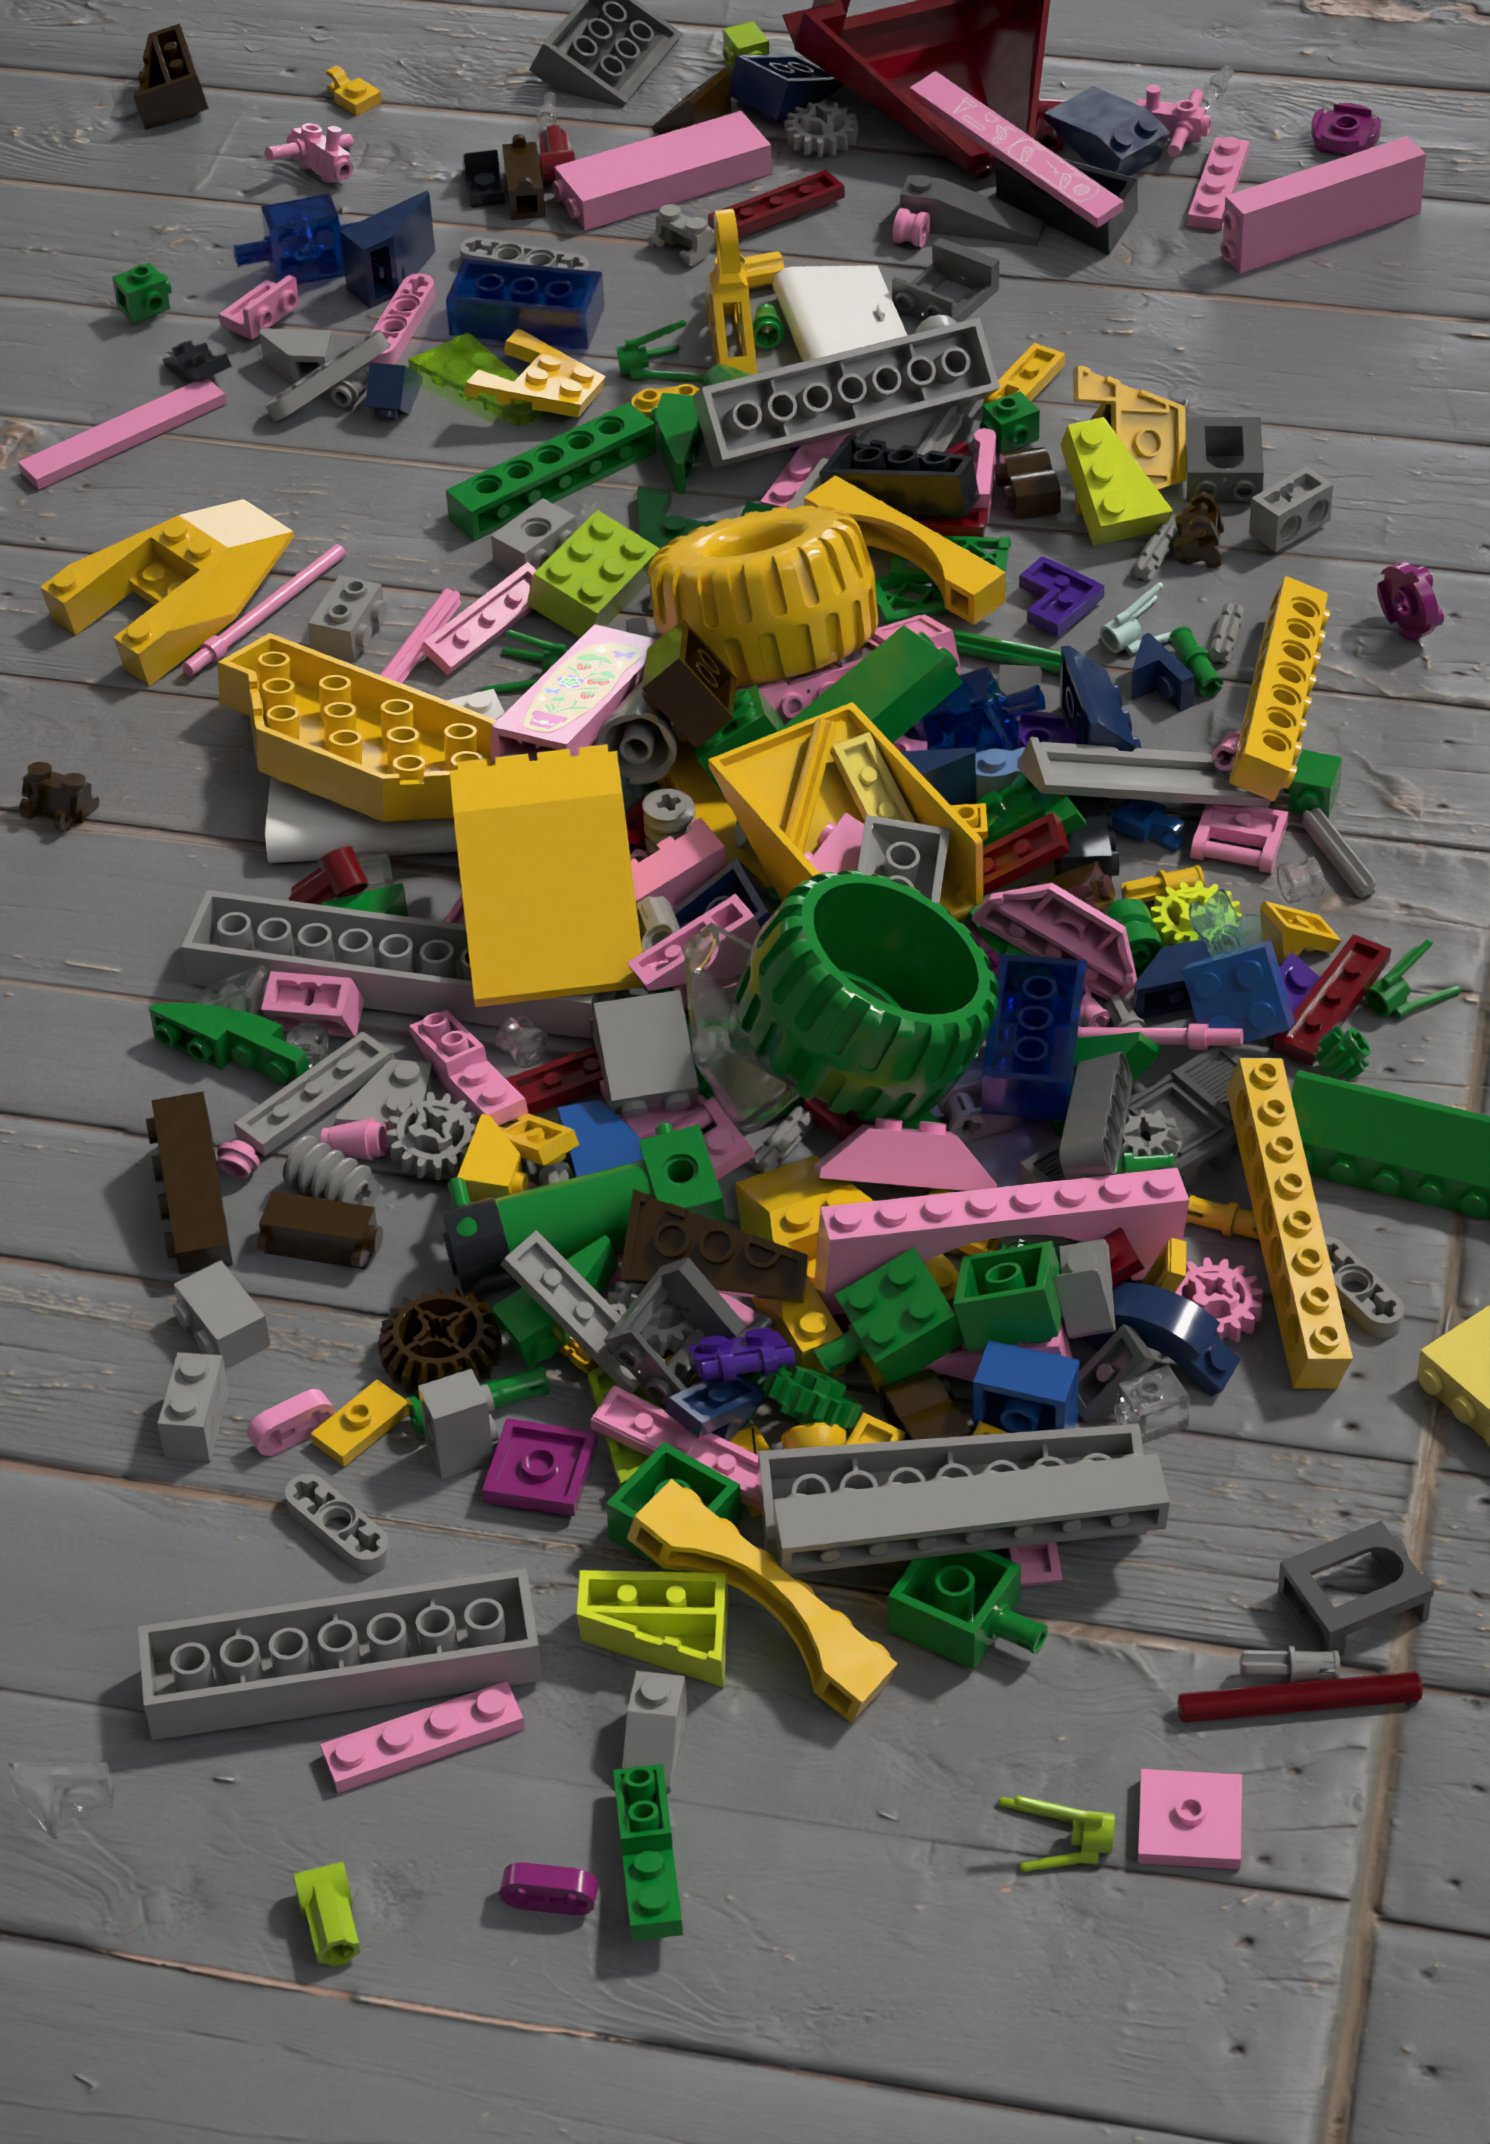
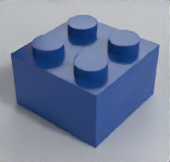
M1271 940L1188 963L1181 970L1197 1024H1208L1209 1028L1243 1029V1043L1288 1031L1295 1024Z
M988 1340L973 1381V1423L975 1429L979 1421L1008 1433L1075 1428L1078 1420L1080 1360L1067 1358L1060 1354H1049L1022 1348L1014 1344H1004Z

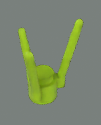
M1016 1796L1014 1799L1001 1797L998 1800L999 1805L1005 1808L1072 1822L1071 1845L1080 1846V1852L1022 1862L1019 1866L1022 1872L1079 1863L1098 1865L1099 1853L1112 1854L1115 1825L1114 1813L1083 1811L1024 1796Z

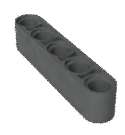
M1122 1051L1078 1063L1059 1150L1060 1163L1066 1180L1116 1174L1133 1084L1131 1070Z

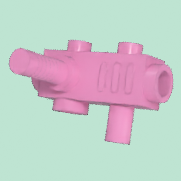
M1150 85L1146 90V99L1138 98L1136 104L1147 108L1170 131L1168 138L1172 140L1167 149L1170 156L1178 157L1184 144H1189L1191 141L1200 142L1202 136L1208 137L1212 118L1209 115H1205V108L1200 107L1204 97L1201 90H1192L1189 99L1180 100L1177 104L1160 102V87Z
M304 124L301 128H294L289 132L287 144L266 147L264 154L268 161L293 157L300 161L302 168L312 169L321 175V181L333 183L334 181L346 180L352 174L353 165L350 162V153L343 148L353 146V137L351 134L341 135V129L335 126L328 127L327 137L321 135V127L314 124Z

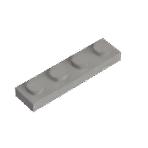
M362 1031L234 1123L236 1135L263 1156H266L366 1084L390 1059H393L392 1051Z
M537 1230L533 1232L504 1258L501 1266L623 1390L634 1394L642 1385L627 1368L623 1367L616 1360L613 1351L603 1341L620 1320L621 1316Z

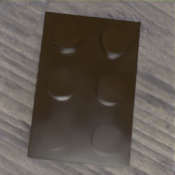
M683 619L647 649L641 688L643 690L642 697L655 712L661 710L670 720L669 726L681 741L685 742L688 739L697 748L733 719L737 677Z

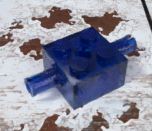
M328 193L261 206L265 234L263 240L233 245L237 267L268 261L276 284L286 276L291 275L296 278L298 285L345 275L339 231L358 222L341 225L331 195Z
M985 667L959 675L963 684L903 734L909 739L927 742L928 750L975 748L976 753L989 749H1002L1013 752L1019 746V722L1016 717L1044 710L1046 708L1045 697L1038 684L1006 695L999 688L990 669Z

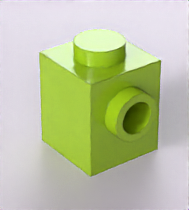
M754 21L723 29V58L726 65L731 66L732 69L737 55H770L769 40Z

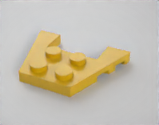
M517 329L506 340L503 354L531 363L528 368L514 382L478 370L466 382L464 395L477 399L479 392L497 395L496 402L510 404L514 399L532 402V409L578 418L603 390L605 376L525 331Z
M1077 366L1073 369V402L1111 405V428L1157 490L1178 485L1187 480L1184 405L1143 389L1140 391L1121 384L1120 380L1113 377H1103L1093 373L1090 368L1085 366ZM1075 493V514H1082Z

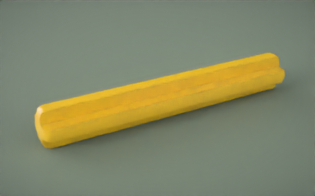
M818 718L814 722L785 830L786 836L802 853L836 730V724L833 721Z

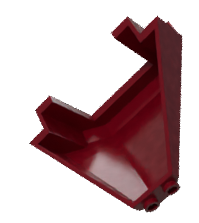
M814 0L812 8L782 15L795 51L962 168L972 172L977 180L986 179L994 174L995 165L1000 159L911 98V86L936 71L1034 139L1050 0H917L849 17L846 16L851 0Z

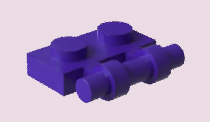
M768 1328L752 1329L747 1331L744 1337L727 1339L724 1336H709L701 1339L700 1344L687 1346L689 1365L698 1378L702 1377L703 1381L719 1378L721 1382L737 1380V1375L758 1371L763 1375L778 1373V1368L793 1366L796 1363L793 1347H788V1344L778 1331H772Z

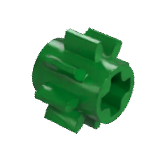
M1337 1025L1324 1034L1318 1042L1322 1049L1316 1053L1317 1061L1322 1070L1331 1078L1337 1079L1343 1074L1346 1080L1350 1082L1363 1073L1365 1067L1369 1065V1062L1365 1059L1371 1054L1369 1044L1363 1035L1354 1028H1350L1343 1033L1342 1029Z

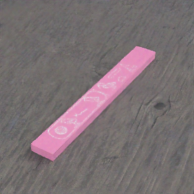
M933 72L910 87L911 98L1097 228L1124 211L1123 200L938 72Z

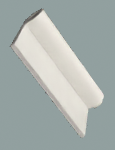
M878 266L787 267L779 271L773 279L774 292L802 362L907 336Z
M272 776L270 778L265 827L268 863L320 860L327 853L345 846H352L357 858L457 852L454 818L383 822L374 820L368 815L351 808L342 807L338 803L319 795L310 794L306 790L287 782H280Z

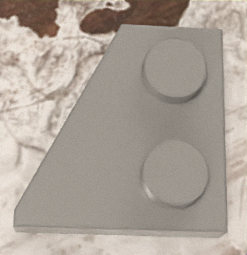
M390 1059L336 1114V1126L374 1118L376 1122H384L388 1130L389 1116L397 1117L396 1107L399 1104L409 1108L410 1097L414 1095L421 1102L427 1101V1094L430 1092L434 1076L433 1062Z

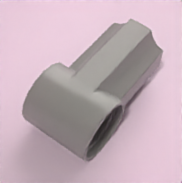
M647 896L636 904L643 952L680 929L673 909L664 896Z

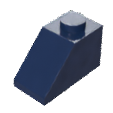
M370 362L365 406L375 411L378 418L397 420L398 414L409 415L421 388L423 376L404 365Z
M1204 939L1161 948L1134 985L1133 1009L1137 1017L1143 1019L1193 1009L1181 970L1188 963L1211 957Z

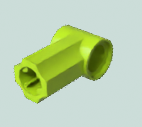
M343 1861L294 1873L293 1877L302 1917H307L309 1934L318 1964H328L331 1967H337L350 1963L351 1959L361 1953L351 1913L350 1906H353V1901Z

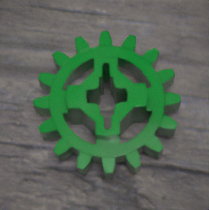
M795 1366L794 1371L791 1372L778 1368V1373L767 1375L761 1389L767 1393V1396L778 1400L780 1403L778 1410L780 1412L790 1415L803 1424L829 1423L831 1425L837 1424L844 1428H854L863 1407L862 1404L857 1402V1399L846 1396L845 1389L847 1386L844 1383L836 1381L825 1373L812 1368L805 1369Z

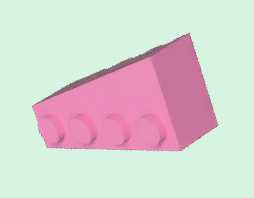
M701 817L688 824L690 831L676 840L669 836L656 844L658 851L638 863L635 858L631 860L636 904L647 896H664L673 909L726 866L725 846Z

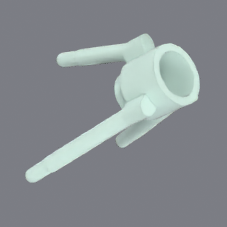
M1157 583L1128 609L1115 616L1112 621L1100 628L1101 639L1111 652L1116 654L1125 649L1129 655H1132L1138 651L1141 640H1138V636L1141 635L1142 630L1136 617L1157 601L1156 594L1163 589L1162 583ZM1171 632L1154 636V638L1161 644L1168 642Z

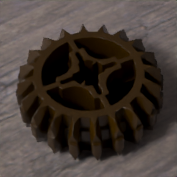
M439 1287L433 1295H425L420 1290L417 1299L414 1301L403 1297L401 1308H390L389 1319L382 1321L381 1335H379L378 1340L382 1367L385 1369V1373H389L393 1384H402L407 1394L418 1390L419 1385L469 1369L473 1370L479 1383L480 1378L490 1379L491 1372L493 1371L492 1367L499 1365L500 1351L503 1345L502 1334L487 1302L478 1303L473 1293L461 1297L457 1287L450 1294H443Z

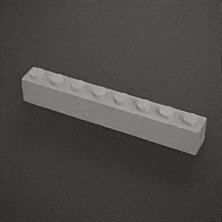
M1128 1454L1116 1459L1100 1461L1083 1459L1073 1464L1049 1467L1034 1465L1024 1470L1007 1472L985 1471L978 1475L957 1478L940 1476L930 1481L907 1484L890 1482L881 1487L865 1489L841 1488L834 1492L823 1494H792L786 1498L774 1499L773 1526L780 1568L788 1574L1166 1529L1170 1501L1159 1455Z

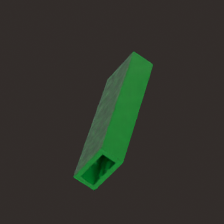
M903 625L788 722L784 728L786 729L853 702L893 744L963 684L955 669L959 664L945 647H942L940 650L937 649L924 632L921 631L919 634H916Z

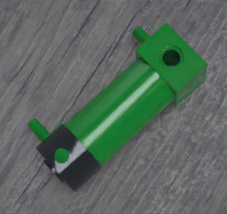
M661 1123L655 1128L656 1136L638 1140L641 1160L498 1198L490 1197L471 1202L465 1180L460 1177L452 1178L447 1186L453 1207L441 1210L446 1231L442 1235L453 1276H458L463 1296L516 1283V1280L501 1266V1263L507 1255L536 1230L565 1260L604 1235L611 1240L615 1254L624 1252L633 1189L646 1193L650 1197L665 1203H672L683 1207L689 1212L726 1224L723 1197L700 1125L673 1131L671 1124Z

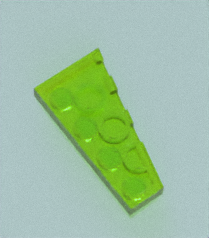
M469 332L408 359L409 368L419 375L425 373L431 376L432 383L442 388L449 385L457 389L458 396L467 401L476 400L482 402L485 410L518 427L549 413L532 409V402L514 399L510 404L496 402L497 395L479 392L478 399L464 395L466 382L478 370L512 382L519 377Z

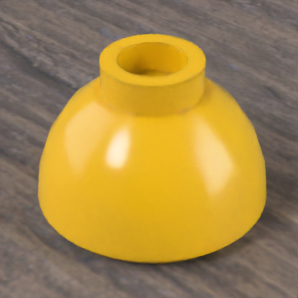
M829 1423L798 1425L788 1429L781 1436L783 1449L845 1445L846 1430L837 1424L831 1425Z

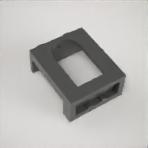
M940 237L932 244V264L911 283L897 277L892 279V300L896 310L922 321L935 315L949 316L955 319L957 323L965 321L999 290V260ZM946 280L973 289L956 305L954 299L933 292Z
M1185 417L1186 503H1191V498L1200 492L1212 495L1216 503H1251L1252 497L1263 492L1264 467L1261 417ZM1206 456H1243V462L1235 468L1220 469L1208 463Z
M688 1257L661 1266L603 1341L613 1351L616 1360L623 1367L627 1368L644 1387L646 1395L663 1408L667 1406L670 1396L687 1389L685 1386L695 1374L689 1365L687 1346L700 1344L701 1339L709 1336H724L727 1339L735 1338L746 1324ZM668 1297L692 1325L694 1330L666 1365L640 1335V1332Z
M1382 1521L1280 1562L1278 1593L1319 1651L1331 1652L1332 1650H1337L1339 1657L1343 1656L1347 1635L1411 1608L1422 1622L1429 1618L1431 1597L1434 1595L1432 1583L1428 1575L1423 1570L1418 1571L1409 1559L1403 1541L1396 1535L1392 1536ZM1372 1552L1393 1583L1334 1607L1313 1578V1575Z

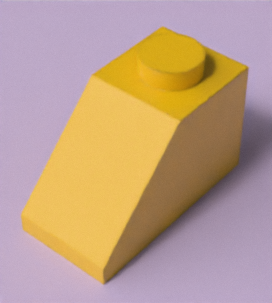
M481 1114L457 1176L465 1180L470 1201L474 1202L490 1197L498 1198L527 1190L528 1174L522 1172L520 1153L490 1115Z

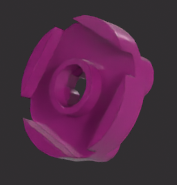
M1334 104L1333 110L1325 113L1324 108H1322L1312 118L1311 136L1314 139V147L1320 152L1333 151L1348 153L1349 155L1367 150L1374 146L1380 138L1381 120L1378 116L1377 119L1371 116V109L1359 104Z
M1400 561L1382 570L1381 574H1384V580L1377 584L1379 603L1390 624L1397 622L1403 629V631L1399 632L1403 638L1412 641L1418 640L1431 634L1437 626L1443 624L1444 614L1437 604L1432 589L1433 578L1426 567L1420 566L1416 568L1409 562Z

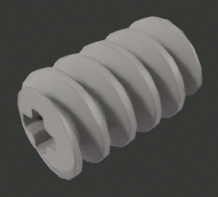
M659 789L651 792L644 798L642 807L644 811L646 854L650 856L657 852L656 844L671 836L676 840L690 831L688 824L695 821V806L687 794L674 789Z
M306 1135L295 1144L283 1167L282 1175L284 1181L292 1189L301 1191L307 1197L372 1207L379 1194V1184L376 1180H371L372 1171L368 1166H358V1162L354 1158H345V1155L339 1150L332 1151V1148L327 1143L318 1144V1140L312 1135Z

